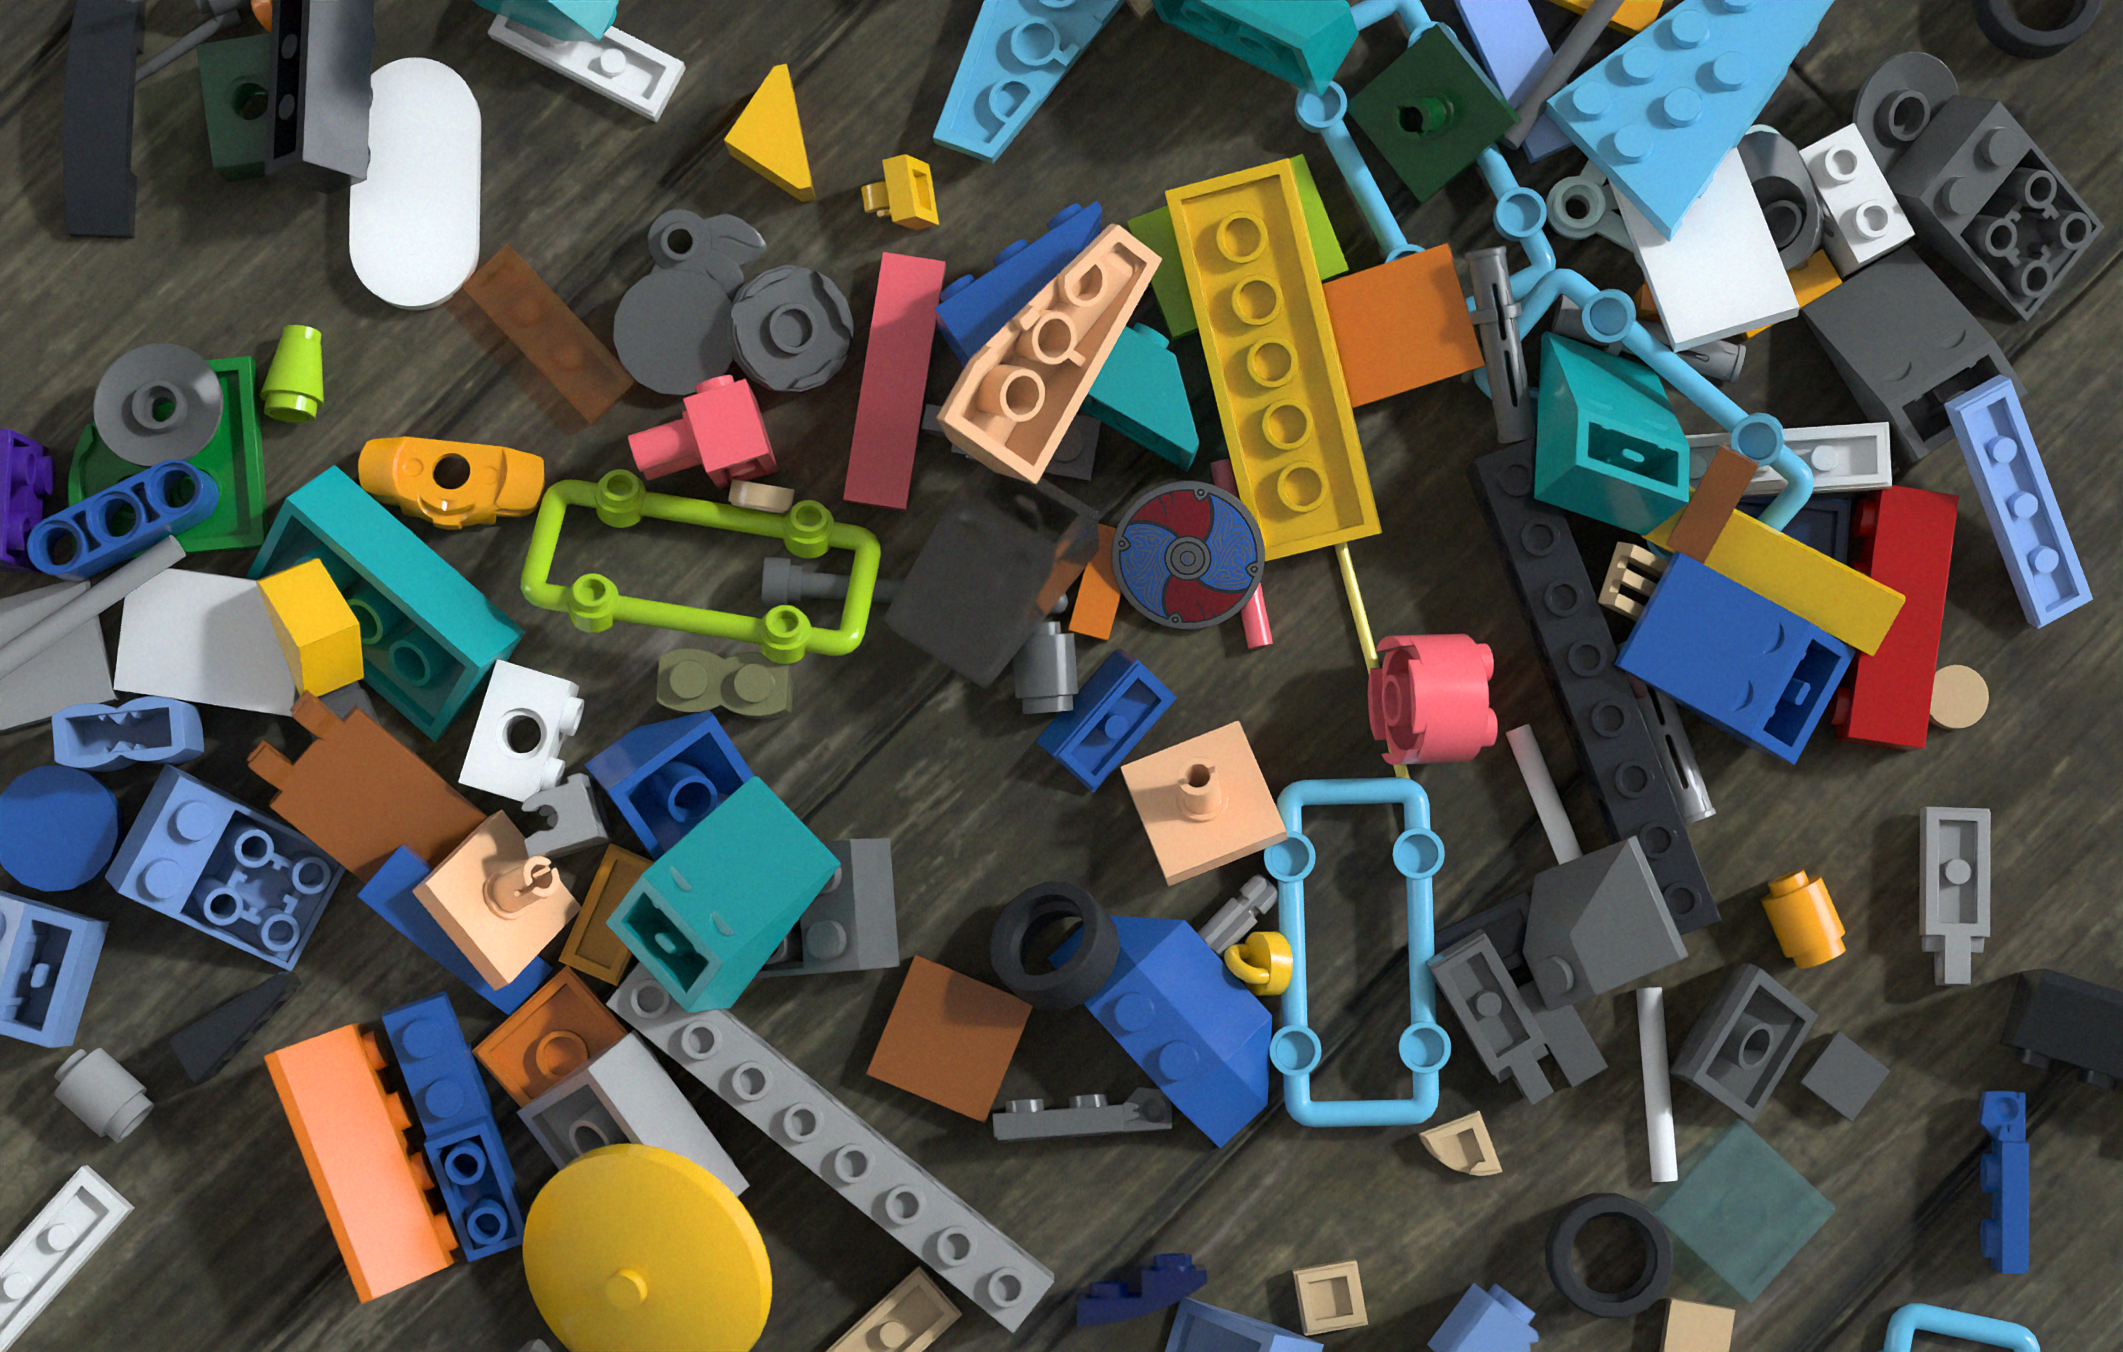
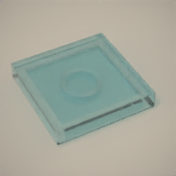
M1737 1119L1659 1204L1653 1213L1733 1290L1751 1304L1837 1208L1746 1123Z

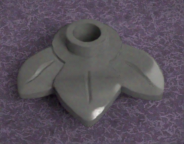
M672 209L659 215L652 223L648 233L649 250L656 261L651 274L668 268L696 270L716 280L728 293L727 295L732 301L738 290L745 284L743 273L739 266L756 259L767 249L763 238L752 226L730 214H720L702 219L698 214L690 210ZM684 229L691 234L692 245L686 252L676 253L669 248L667 239L673 230Z

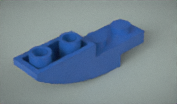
M445 990L385 1011L382 1019L427 1136L424 1146L468 1262L523 1244L524 1228L527 1219L507 1148L475 1055L471 1052L473 1051L472 1045L465 1042L447 991Z

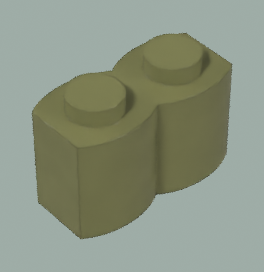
M694 648L676 649L659 656L656 701L673 712L684 716L708 710L715 716L729 710L737 716L750 720H776L792 713L794 669L790 664H779L769 660L762 652H744L723 659L706 650Z

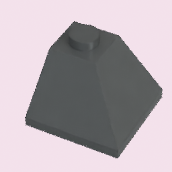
M1636 835L1535 874L1523 954L1548 1012L1597 996L1688 956Z

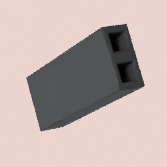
M1534 978L1517 987L1547 1040L1545 1046L1569 1087L1577 1086L1608 1067L1572 1004L1548 1012Z

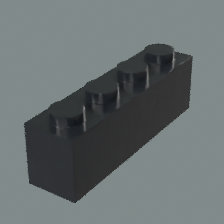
M273 0L265 176L327 195L367 180V169L371 159V151L368 146L369 114L373 101L371 64L372 49L376 37L373 27L374 0Z

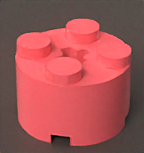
M1466 634L1386 636L1379 642L1375 652H1386L1382 668L1370 669L1368 709L1374 739L1386 740L1391 750V753L1381 754L1387 763L1391 765L1469 762L1477 756L1481 747H1491L1494 745L1497 737V719L1494 711L1489 708L1488 681L1493 674L1494 661L1488 644H1475Z

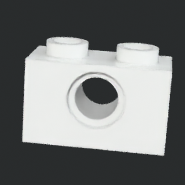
M1854 123L1799 151L1805 161L1816 198L1824 212L1825 232L1821 242L1841 278L1897 250L1915 235Z
M497 659L458 783L521 802H525L536 793L560 786L565 761L557 759L564 735L574 736L581 720L584 700L576 698L580 686L565 679ZM533 718L541 729L540 741L532 751L518 753L511 744V731L519 721Z

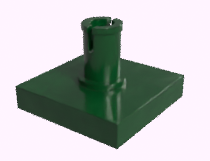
M1444 22L1436 23L1347 103L1346 107L1349 114L1421 204L1431 200L1523 121Z

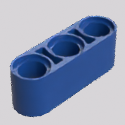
M171 459L161 462L41 521L33 528L28 537L27 550L29 558L36 568L60 579L75 582L87 579L153 547L169 535L175 536L205 521L213 514L218 505L219 492L217 485L209 474L186 461ZM191 477L195 485L193 498L185 506L174 508L170 501L171 488L179 479ZM132 505L136 513V523L129 533L116 537L112 529L113 517L122 507ZM72 533L77 541V552L71 561L59 566L54 557L55 545L64 535Z

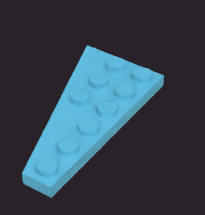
M984 0L934 132V143L994 164L1126 0Z
M1684 0L1546 101V114L1670 242L1681 227L1682 219L1697 197H1702L1713 181V175L1730 150L1736 148L1786 76L1788 67L1800 49L1802 47L1805 48L1814 36L1819 22L1835 0Z

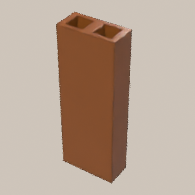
M1721 443L1667 540L1666 546L1704 564L1756 472L1759 463Z

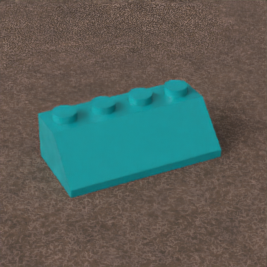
M333 465L285 499L246 576L251 580H260L288 569L293 565L296 566L313 558H319L359 622L364 678L362 679L435 743L446 734L489 685L497 659L507 662L525 633L506 613L470 584L458 571L446 563L336 465Z

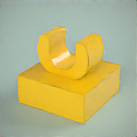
M906 154L882 160L886 182H878L861 187L865 212L877 211L879 218L892 216V222L916 231L938 226L939 220L929 164Z

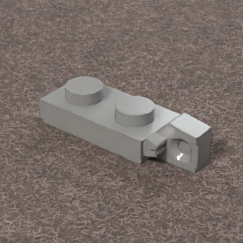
M1920 808L1919 936H1922V951L1934 952L1935 985H1971V953H1983L1984 939L1990 937V809Z

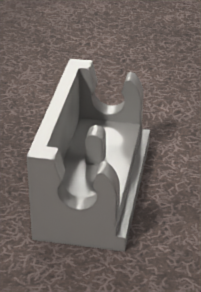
M581 773L568 776V784L536 793L523 803L522 810L527 812L537 811L542 807L539 814L541 816H548L547 823L554 827L549 831H539L524 840L529 858L542 856L548 860H554L615 840L600 787L594 778Z

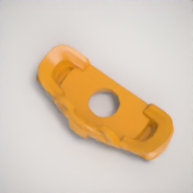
M405 436L379 438L366 442L358 461L360 485L377 502L400 506L404 515L421 518L433 523L434 527L445 530H461L462 527L476 524L494 525L497 516L525 517L537 510L541 504L545 489L543 459L540 456L508 447ZM458 456L468 462L470 476L463 486L452 490L444 489L434 481L433 473L435 466L445 457Z

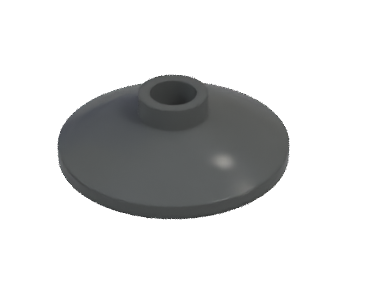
M1909 51L1898 53L1885 59L1868 75L1858 93L1853 111V123L1856 125L1883 176H1887L1952 95L1960 96L1958 85L1949 68L1941 60L1930 54Z
M171 343L147 344L123 354L104 373L94 397V420L104 443L117 456L133 465L151 468L171 459L187 461L201 452L215 435L223 413V392L214 370L194 351ZM167 403L175 405V412L169 419L163 422L156 421V412L159 407Z

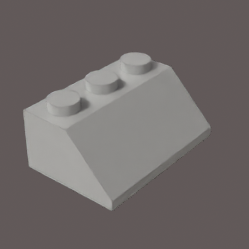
M635 1029L594 1054L517 1111L518 1115L559 1170L564 1168L573 1159L599 1147L626 1143L643 1144L674 1152L700 1165L718 1178L736 1198L750 1186L735 1166L730 1155L723 1150L696 1113L694 1106L684 1097L659 1063L655 1053L645 1044Z

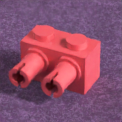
M732 375L715 377L696 385L697 394L683 398L687 410L682 412V419L628 435L638 470L644 472L648 481L702 464L718 490L730 487L732 479L749 481L779 471L757 400L746 379L734 382Z

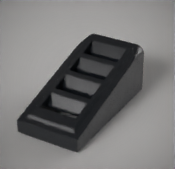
M282 972L275 974L171 1037L170 1045L195 1084L208 1082L211 1078L216 1077L296 992V989L302 984L296 973Z

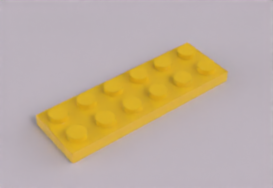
M1291 159L1275 161L1165 191L1240 500L1252 513L1260 528L1264 541L1265 561L1382 533Z

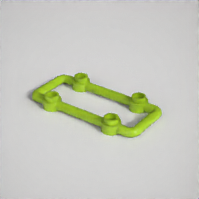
M617 469L608 472L598 483L581 480H563L547 489L541 502L523 567L520 588L525 599L532 605L543 609L568 613L572 624L585 632L597 633L605 631L612 627L616 621L756 643L759 644L761 652L769 660L779 664H791L804 658L808 652L829 656H842L853 652L860 645L866 630L881 558V546L876 535L868 529L857 525L834 522L830 511L817 501L804 500L795 504L791 511H787V514L649 492L646 491L642 480L632 472ZM569 504L596 508L598 517L604 523L618 528L632 526L638 523L644 516L782 538L786 548L792 554L801 558L819 557L825 554L831 547L854 550L856 553L840 628L835 631L811 627L807 616L796 607L790 605L777 606L761 619L621 596L615 584L606 577L594 573L581 576L571 587L548 584L546 580L566 507Z

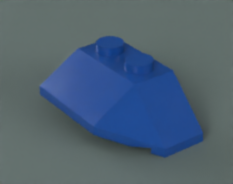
M1110 916L1117 926L1120 944L1116 966L1103 988L1084 1002V1005L1167 1097L1221 1148L1268 1105L1272 1015L1238 977L1228 969L1226 964L1186 920ZM1084 925L1048 957V960L1056 970L1068 962L1080 946L1085 929Z

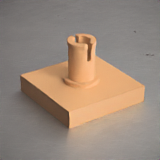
M1239 720L1120 767L1168 887L1288 840L1285 826Z
M502 809L487 817L412 890L414 895L494 991L510 984L582 908L560 881L556 867L553 869L549 868L550 860L542 856L529 858L524 842L526 838Z

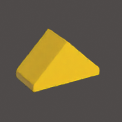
M787 64L777 65L772 68L724 141L731 156L801 202L814 201L815 195L791 77Z
M313 558L256 581L300 697L306 690L319 697L364 678L359 622L319 558Z

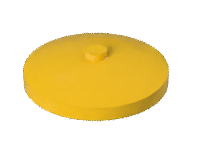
M626 1143L599 1147L580 1155L562 1168L542 1188L532 1204L527 1216L523 1237V1261L526 1278L542 1317L552 1332L570 1352H749L760 1337L768 1318L772 1297L770 1263L764 1243L752 1218L741 1202L718 1178L700 1165L674 1152L643 1144Z

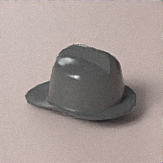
M1766 131L1746 134L1736 147L1785 271L1808 267V258L1813 255L1821 243L1825 232L1824 212L1816 198L1805 161L1797 147L1780 134Z

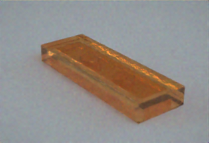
M509 244L462 285L463 289L592 426L639 384Z

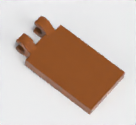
M308 690L290 708V711L293 713V718L318 737L295 763L291 762L265 739L246 758L249 761L248 766L254 772L279 789L269 801L270 807L366 885L397 849L404 844H407L431 866L436 868L490 816L356 704L341 718Z

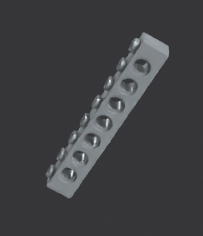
M641 962L638 963L606 1003L607 1006L1012 1333L1016 1331L1054 1283V1273L726 1009L686 1012Z

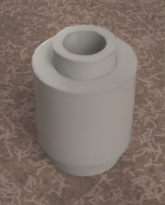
M97 1048L90 1054L86 1053L83 1049L78 1050L64 1062L54 1076L60 1082L54 1096L98 1136L108 1135L116 1143L129 1136L143 1122L154 1106L144 1096L147 1089L102 1048Z

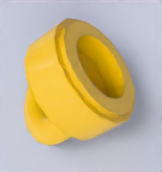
M1252 932L1247 937L1245 944L1231 945L1225 951L1224 961L1226 966L1236 977L1244 980L1246 987L1254 996L1281 995L1288 987L1292 976L1293 959L1290 945L1281 933Z

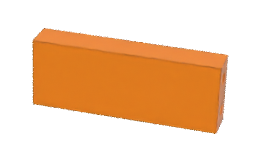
M1097 523L1068 632L1105 642L1109 640L1122 592L1116 581L1112 565V545L1117 528Z

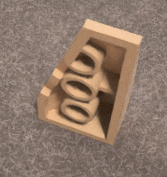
M1110 224L968 361L937 416V420L949 441L996 473L1037 484L1162 258L1119 225Z

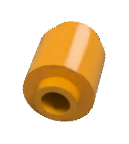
M1799 869L1781 875L1768 883L1771 893L1761 899V903L1785 957H1793L1797 969H1806L1825 963L1846 950L1841 940L1845 930L1821 876L1807 878L1804 869Z

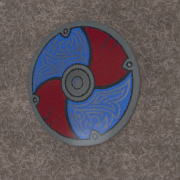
M1178 481L1164 484L1148 491L1138 498L1124 513L1113 539L1112 565L1116 581L1122 593L1141 614L1154 622L1172 628L1200 629L1229 619L1239 612L1252 598L1261 581L1264 570V541L1252 513L1231 493L1204 482Z

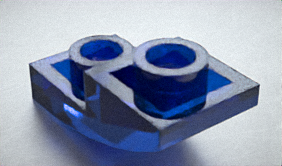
M1189 1253L1153 1255V1265L1140 1266V1292H1128L1127 1281H1095L1089 1283V1293H1076L1077 1326L1124 1321L1170 1306L1207 1284V1270L1204 1264H1192V1254Z

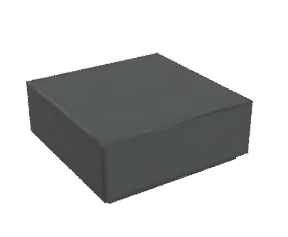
M1833 1031L1796 1082L1845 1120L1853 1122L1889 1074L1890 1070L1840 1031Z

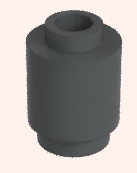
M1060 621L1022 624L1023 637L1010 639L1015 699L1022 698L1023 714L1073 710L1072 694H1079L1074 633L1061 634Z

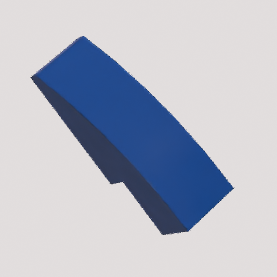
M407 844L400 846L357 896L456 977L511 1016L554 967L538 954L510 984L494 991L412 892L435 868Z

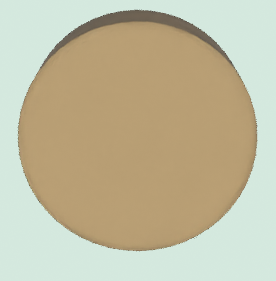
M732 479L728 501L734 506L787 514V511H791L795 490Z
M1950 665L1936 670L1929 721L1940 728L1948 730L1961 729L1976 723L1984 715L1989 701L1988 689L1983 678L1973 669L1962 665Z

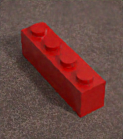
M1892 485V489L1871 490L1867 493V499L1861 498L1859 500L1853 523L1854 536L1861 537L1858 561H1852L1849 567L1901 593L1906 598L1874 656L1837 639L1855 650L1856 653L1842 677L1841 687L1837 686L1828 704V723L1835 725L1834 741L1905 752L1925 749L1959 495Z

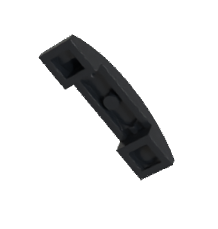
M77 0L66 64L62 143L67 231L71 237L134 238L137 176L131 172L136 57L137 54H144L146 1L129 3L126 0Z

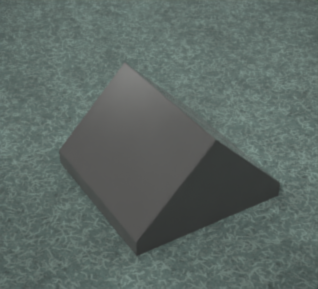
M1731 963L1669 1065V1073L1753 1124L1818 1017V1014L1761 968L1751 963Z

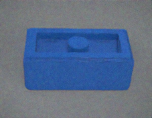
M1117 649L1081 688L1079 694L1073 697V710L1061 711L1038 737L1037 744L1094 793L1177 697L1138 659L1122 649Z

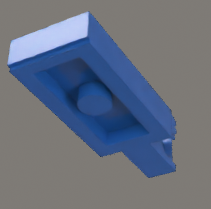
M1984 1091L1981 1092L1977 1123L1989 1134L1988 1137L1992 1140V1154H1982L1980 1179L1982 1191L1991 1193V1219L1983 1218L1981 1222V1253L1983 1258H1991V1269L2005 1274H2026V1271H2029V1143L2025 1142V1093Z

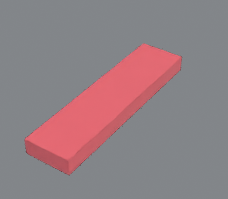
M883 252L843 501L845 503L907 512L937 325L935 307L940 305L941 298L939 295L943 288L946 269L945 261Z

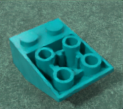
M1546 331L1541 336L1534 499L1646 536L1689 503L1690 446L1656 371L1650 367Z
M752 776L641 874L606 921V924L686 1012L728 1009L732 1007L841 863L758 776Z

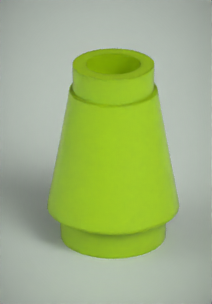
M287 325L283 328L282 338L279 341L260 393V398L265 401L264 413L267 416L283 422L305 424L314 422L317 410L324 407L322 349L320 345L322 334L320 331L302 325Z

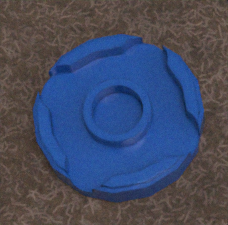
M65 765L38 766L16 777L0 795V862L3 868L21 884L45 892L78 890L98 880L110 867L108 865L114 859L115 853L120 849L124 838L123 811L112 789L90 772Z

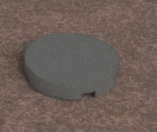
M783 265L757 273L738 290L728 310L726 336L735 362L749 379L771 391L796 393L825 384L842 368L848 356L846 352L849 348V340L853 338L854 322L845 296L830 278L817 271L813 272L807 268H801V266Z
M668 268L644 276L625 293L615 313L613 340L622 365L638 383L661 394L687 395L696 392L695 386L699 383L723 376L729 371L734 361L726 336L728 310L733 302L727 295L728 293L716 280L696 270Z

